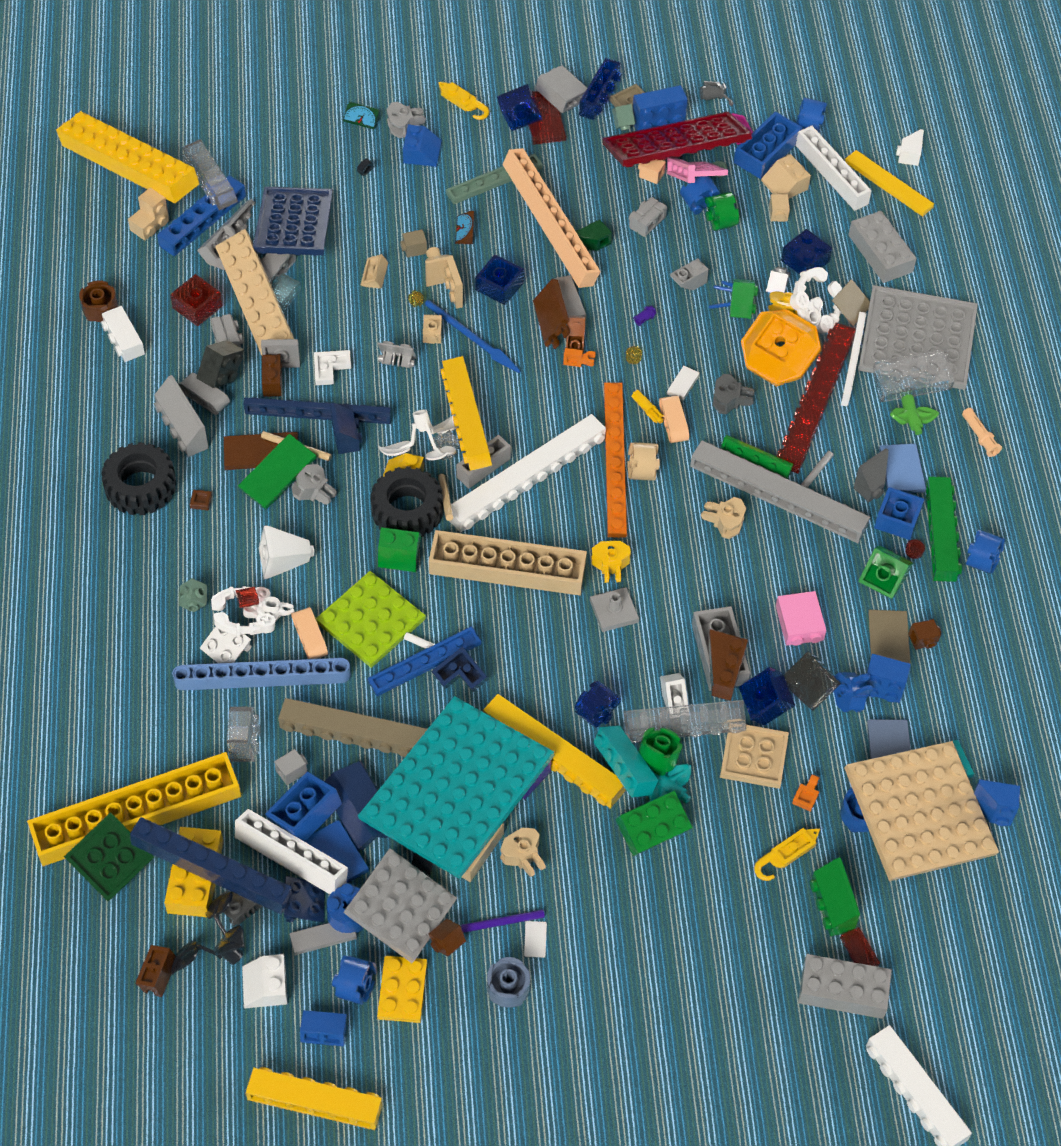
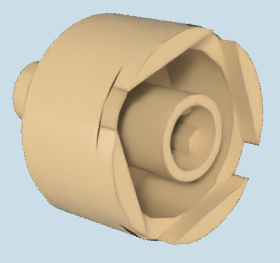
M630 443L628 450L630 459L627 461V471L630 479L656 480V470H659L660 460L656 459L658 444Z

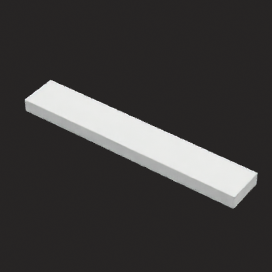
M859 312L841 402L843 406L849 404L866 319V313Z

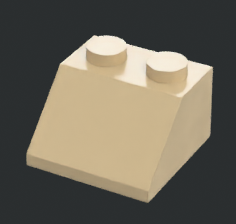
M790 154L777 160L762 177L761 181L772 194H788L789 199L808 190L811 175Z

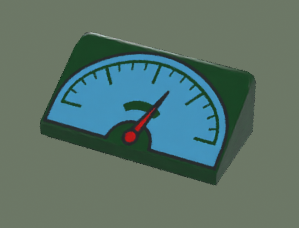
M349 102L343 122L375 129L380 119V110Z

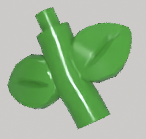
M911 394L901 398L903 408H895L890 412V416L902 425L908 423L910 429L915 432V435L922 434L921 428L923 424L933 421L939 415L938 411L931 408H916L914 397Z

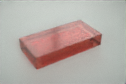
M859 927L840 936L854 963L876 967L880 965L877 956Z

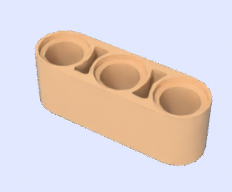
M679 396L660 398V411L664 415L662 418L669 442L688 441L689 430Z
M311 608L291 613L307 658L317 659L328 655L326 644Z

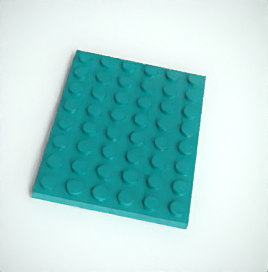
M454 696L358 815L359 820L460 879L552 760L554 751Z

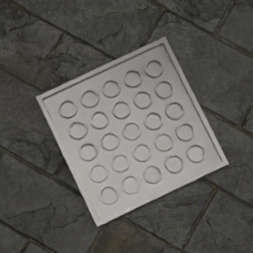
M873 285L858 371L965 390L978 303Z

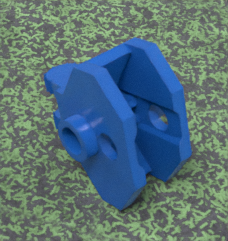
M839 672L835 675L832 688L836 705L843 712L850 710L861 712L864 710L866 699L869 697V693L873 691V686L866 685V681L870 679V674L858 676L855 672Z

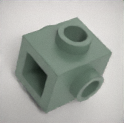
M191 578L180 585L179 606L188 611L196 612L207 604L206 584Z

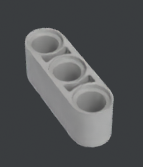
M195 373L188 375L179 384V387L184 395L209 412L217 415L230 403L228 396L224 392L196 379L197 374Z

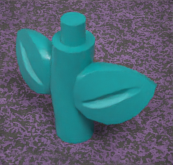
M678 764L672 771L667 772V776L666 774L663 776L655 774L659 781L652 795H649V802L675 790L679 801L682 800L687 804L691 797L686 794L687 790L682 786L690 779L691 765Z

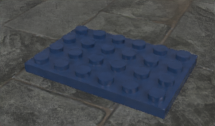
M264 187L253 243L254 250L260 254L324 255L333 189Z

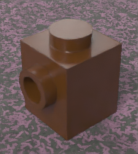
M934 619L913 623L908 635L915 650L922 648L930 649L937 645L941 637V629L936 625Z
M445 919L428 933L433 950L447 957L466 942L460 925L449 919Z

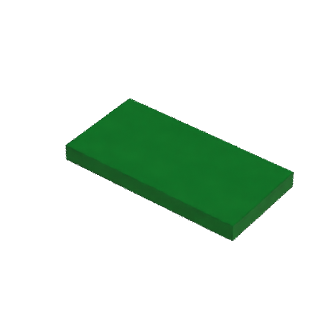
M288 434L238 487L262 508L267 510L296 480L301 470L306 465H310L317 456L292 435Z

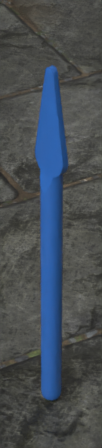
M427 300L425 302L429 309L437 315H442L445 321L488 352L494 361L517 373L521 372L500 349H494L432 301Z

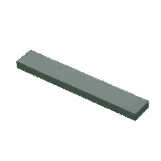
M535 153L528 156L537 171L543 169V164ZM504 166L446 189V195L453 204H457L511 182L512 179Z

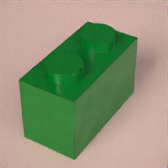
M733 279L730 317L751 319L752 314H755L756 303H753L754 296L757 297L758 286H755V281Z

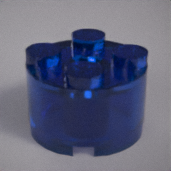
M600 681L591 683L589 685L591 689L588 692L583 691L574 708L577 710L575 711L577 715L596 728L602 723L607 724L612 719L613 715L611 713L621 702V698Z

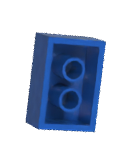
M679 85L634 95L632 110L636 130L685 121L688 99L682 86Z
M307 771L265 815L268 821L305 842L340 807L342 802L334 787Z

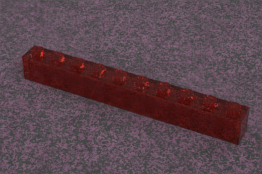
M835 323L834 328L829 329L827 335L829 340L823 343L821 350L823 354L818 355L816 361L818 366L813 368L810 376L812 380L808 381L805 387L806 395L802 394L799 402L801 407L796 408L793 417L796 419L794 422H790L788 428L790 433L785 435L782 443L784 447L783 449L780 448L777 457L793 464L791 472L799 474L853 343L856 332L855 328Z

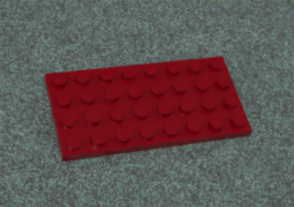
M727 111L602 138V141L607 150L623 167H632L634 164H647L652 160H665L666 157L671 156L680 157L682 154L697 153L703 149L712 150L717 146L726 147L731 143H744L746 140L752 139V133Z

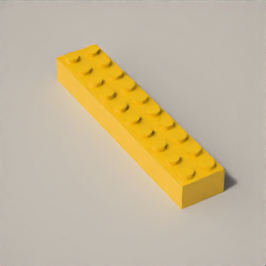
M81 111L56 129L62 146L147 190L151 187L173 203L178 202L199 185L194 167Z
M224 752L30 819L27 822L41 864L46 866L65 859L64 856L110 812L131 832L140 817L157 825H163L240 798L241 793L228 755Z

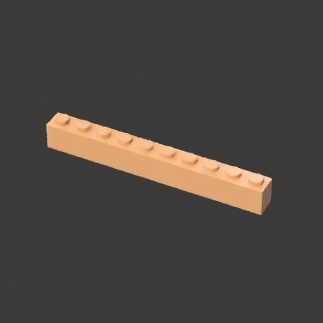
M523 148L510 149L503 162V166L578 288L594 286L601 271Z

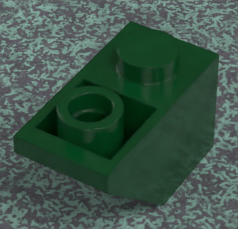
M600 219L580 230H576L577 235L587 250L598 251L611 244L612 232Z

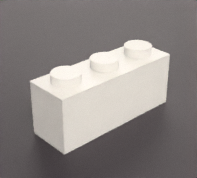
M122 306L102 313L103 321H101L103 330L108 331V338L111 344L115 343L116 353L118 356H122L124 362L145 355L143 343Z

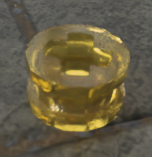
M631 346L626 350V361L628 363L638 364L641 361L642 351L640 348Z

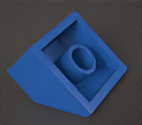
M408 124L403 146V163L437 167L442 140L425 126Z
M979 779L974 795L984 817L990 823H995L998 826H1011L1019 809L1020 786Z

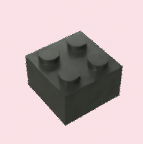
M228 340L206 346L196 379L212 388L234 382L238 375V367L243 360L244 349Z

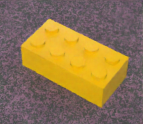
M180 827L179 835L215 852L222 853L224 841L221 831ZM172 864L164 902L167 914L206 917L208 907L212 903L215 884Z

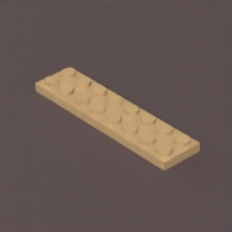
M244 229L216 245V250L261 355V340L294 339L259 256L253 248L248 231Z

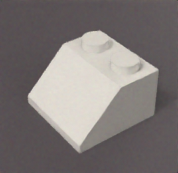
M284 954L261 956L242 966L244 1008L287 1004Z

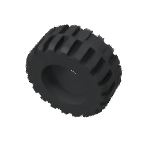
M138 442L137 445L131 443L127 447L122 446L117 449V452L110 454V459L107 458L104 462L101 474L106 497L114 508H118L123 513L127 511L130 515H135V513L145 515L147 512H150V514L156 512L157 508H163L165 502L168 503L172 499V495L176 490V477L173 463L169 455L164 453L163 449L160 447L155 448V445L149 443L145 445ZM148 472L155 475L151 481L144 485L131 486L123 483L127 477L134 473Z
M399 467L395 468V471L391 472L390 470L386 472L385 476H380L377 479V483L372 487L371 511L373 521L379 526L380 530L381 528L419 532L421 537L425 536L424 533L426 532L429 534L433 531V527L438 526L443 515L441 486L438 485L436 478H431L430 473L422 472V469L419 468L411 469V467H406V469H401ZM403 496H413L423 502L418 508L408 511L396 509L391 505L395 499Z

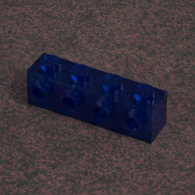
M608 58L604 59L579 102V116L595 120L596 116L601 114L603 105L608 102L609 94L614 92L616 82H619L621 79L620 62Z

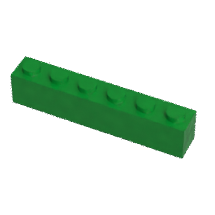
M928 477L925 491L933 581L956 582L958 574L961 575L962 564L958 561L960 558V547H957L959 532L955 529L957 527V516H954L956 501L952 497L954 496L955 488L954 485H951V477Z

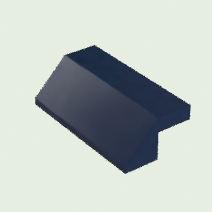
M362 761L333 772L324 782L337 790L342 804L336 810V813L357 849L363 850L376 837L387 838L388 836L359 820L358 817L379 790Z

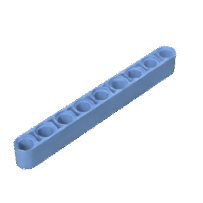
M344 658L180 665L174 668L172 675L175 687L179 690L345 683L350 679L351 673L348 660Z

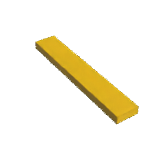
M855 150L845 158V162L850 167L922 217L934 207L933 202L859 151Z

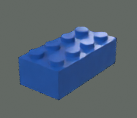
M775 111L752 133V139L746 140V142L741 143L735 149L734 163L761 179L777 160L783 158L796 146L798 132L803 127Z

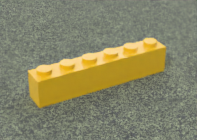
M260 1067V1069L253 1068L246 1090L247 1100L372 1130H376L382 1109V1098L375 1093L367 1092L363 1094L351 1087L342 1089L330 1082L321 1084L308 1077L300 1079L287 1072H281V1074L274 1073L266 1067Z

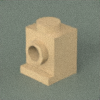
M424 315L423 343H441L442 315Z

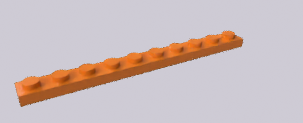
M604 383L607 537L626 538L622 383Z

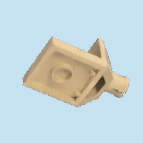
M438 247L429 248L426 251L428 258L425 261L426 286L445 283L446 289L450 290V301L454 302L456 309L462 308L463 284L453 255H441Z

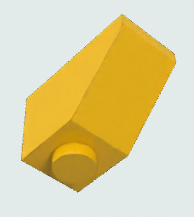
M405 453L388 460L383 477L386 472L390 470L391 472L395 471V468L399 467L401 469H406V467H411V469L419 468L424 472V457Z

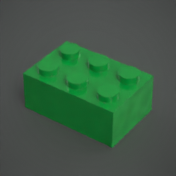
M675 790L615 819L633 857L693 828Z

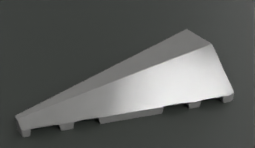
M252 198L246 201L197 250L207 264L225 270L215 246L238 232L246 230L247 220L251 216V208L255 205Z

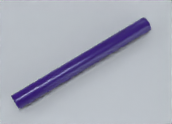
M542 909L462 924L460 926L462 932L465 933L545 918Z

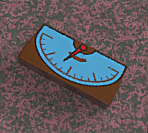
M474 211L457 216L455 244H473Z

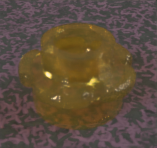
M413 290L408 295V300L413 307H420L423 304L424 297L421 292Z

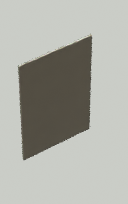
M868 610L871 655L876 654L910 663L907 611Z

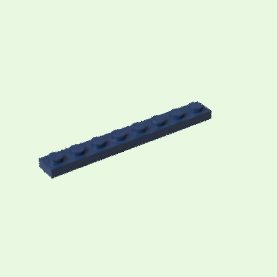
M244 397V411L248 415L332 420L330 403L328 402L319 403ZM338 404L352 410L354 418L358 417L359 422L391 424V407Z

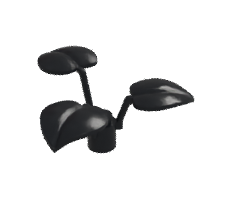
M232 891L217 897L209 905L206 912L208 919L214 917L224 937L215 946L214 950L197 945L196 941L189 942L183 946L173 961L172 975L188 966L197 956L198 950H204L217 956L219 959L223 957L231 965L236 964L242 958L243 951L239 948L245 947L243 928L238 925L226 931L219 920V914L224 913L232 901Z

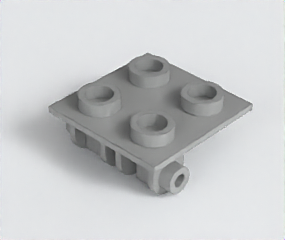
M389 341L377 342L383 354L379 355L378 361L382 364L391 365L392 361V366H395L396 357L398 356V367H400V364L401 367L405 368L415 366V360L412 359H417V356L410 345L400 344L398 346L393 345Z

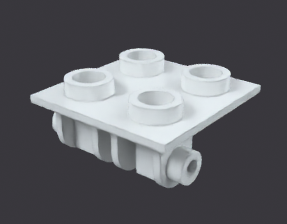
M216 626L200 649L217 663H234L242 651L248 652L251 649V639L245 634L236 636V634L228 633Z

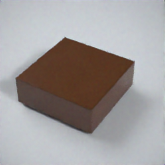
M193 490L189 504L190 509L209 511L212 492Z

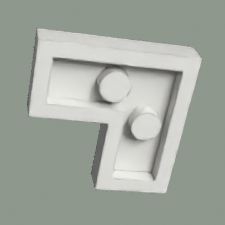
M350 350L314 352L316 385L334 384L333 370L351 369Z

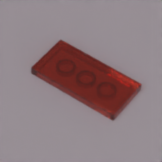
M538 91L521 93L533 145L566 141V134L559 110Z

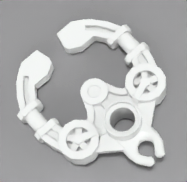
M815 267L800 273V279L795 283L790 304L793 309L797 310L799 317L815 325L817 332L823 334L833 329L839 322V316L842 313L834 304V313L821 316L822 299L815 297L809 301L808 295L804 292L806 290V281H810L813 277L817 282H825L828 273L823 268ZM832 281L827 289L834 298L841 291L842 287L837 281Z
M229 587L220 591L211 599L212 610L222 611L225 608L226 600L234 599V596L251 598L252 604L244 606L243 615L246 618H255L256 623H249V626H240L239 623L229 622L228 615L224 612L214 613L213 615L215 626L228 633L236 634V636H240V634L271 633L275 630V622L281 616L290 615L294 612L292 604L280 602L276 597H270V591L265 587ZM287 607V608H289L290 610L286 611V610H283V608Z

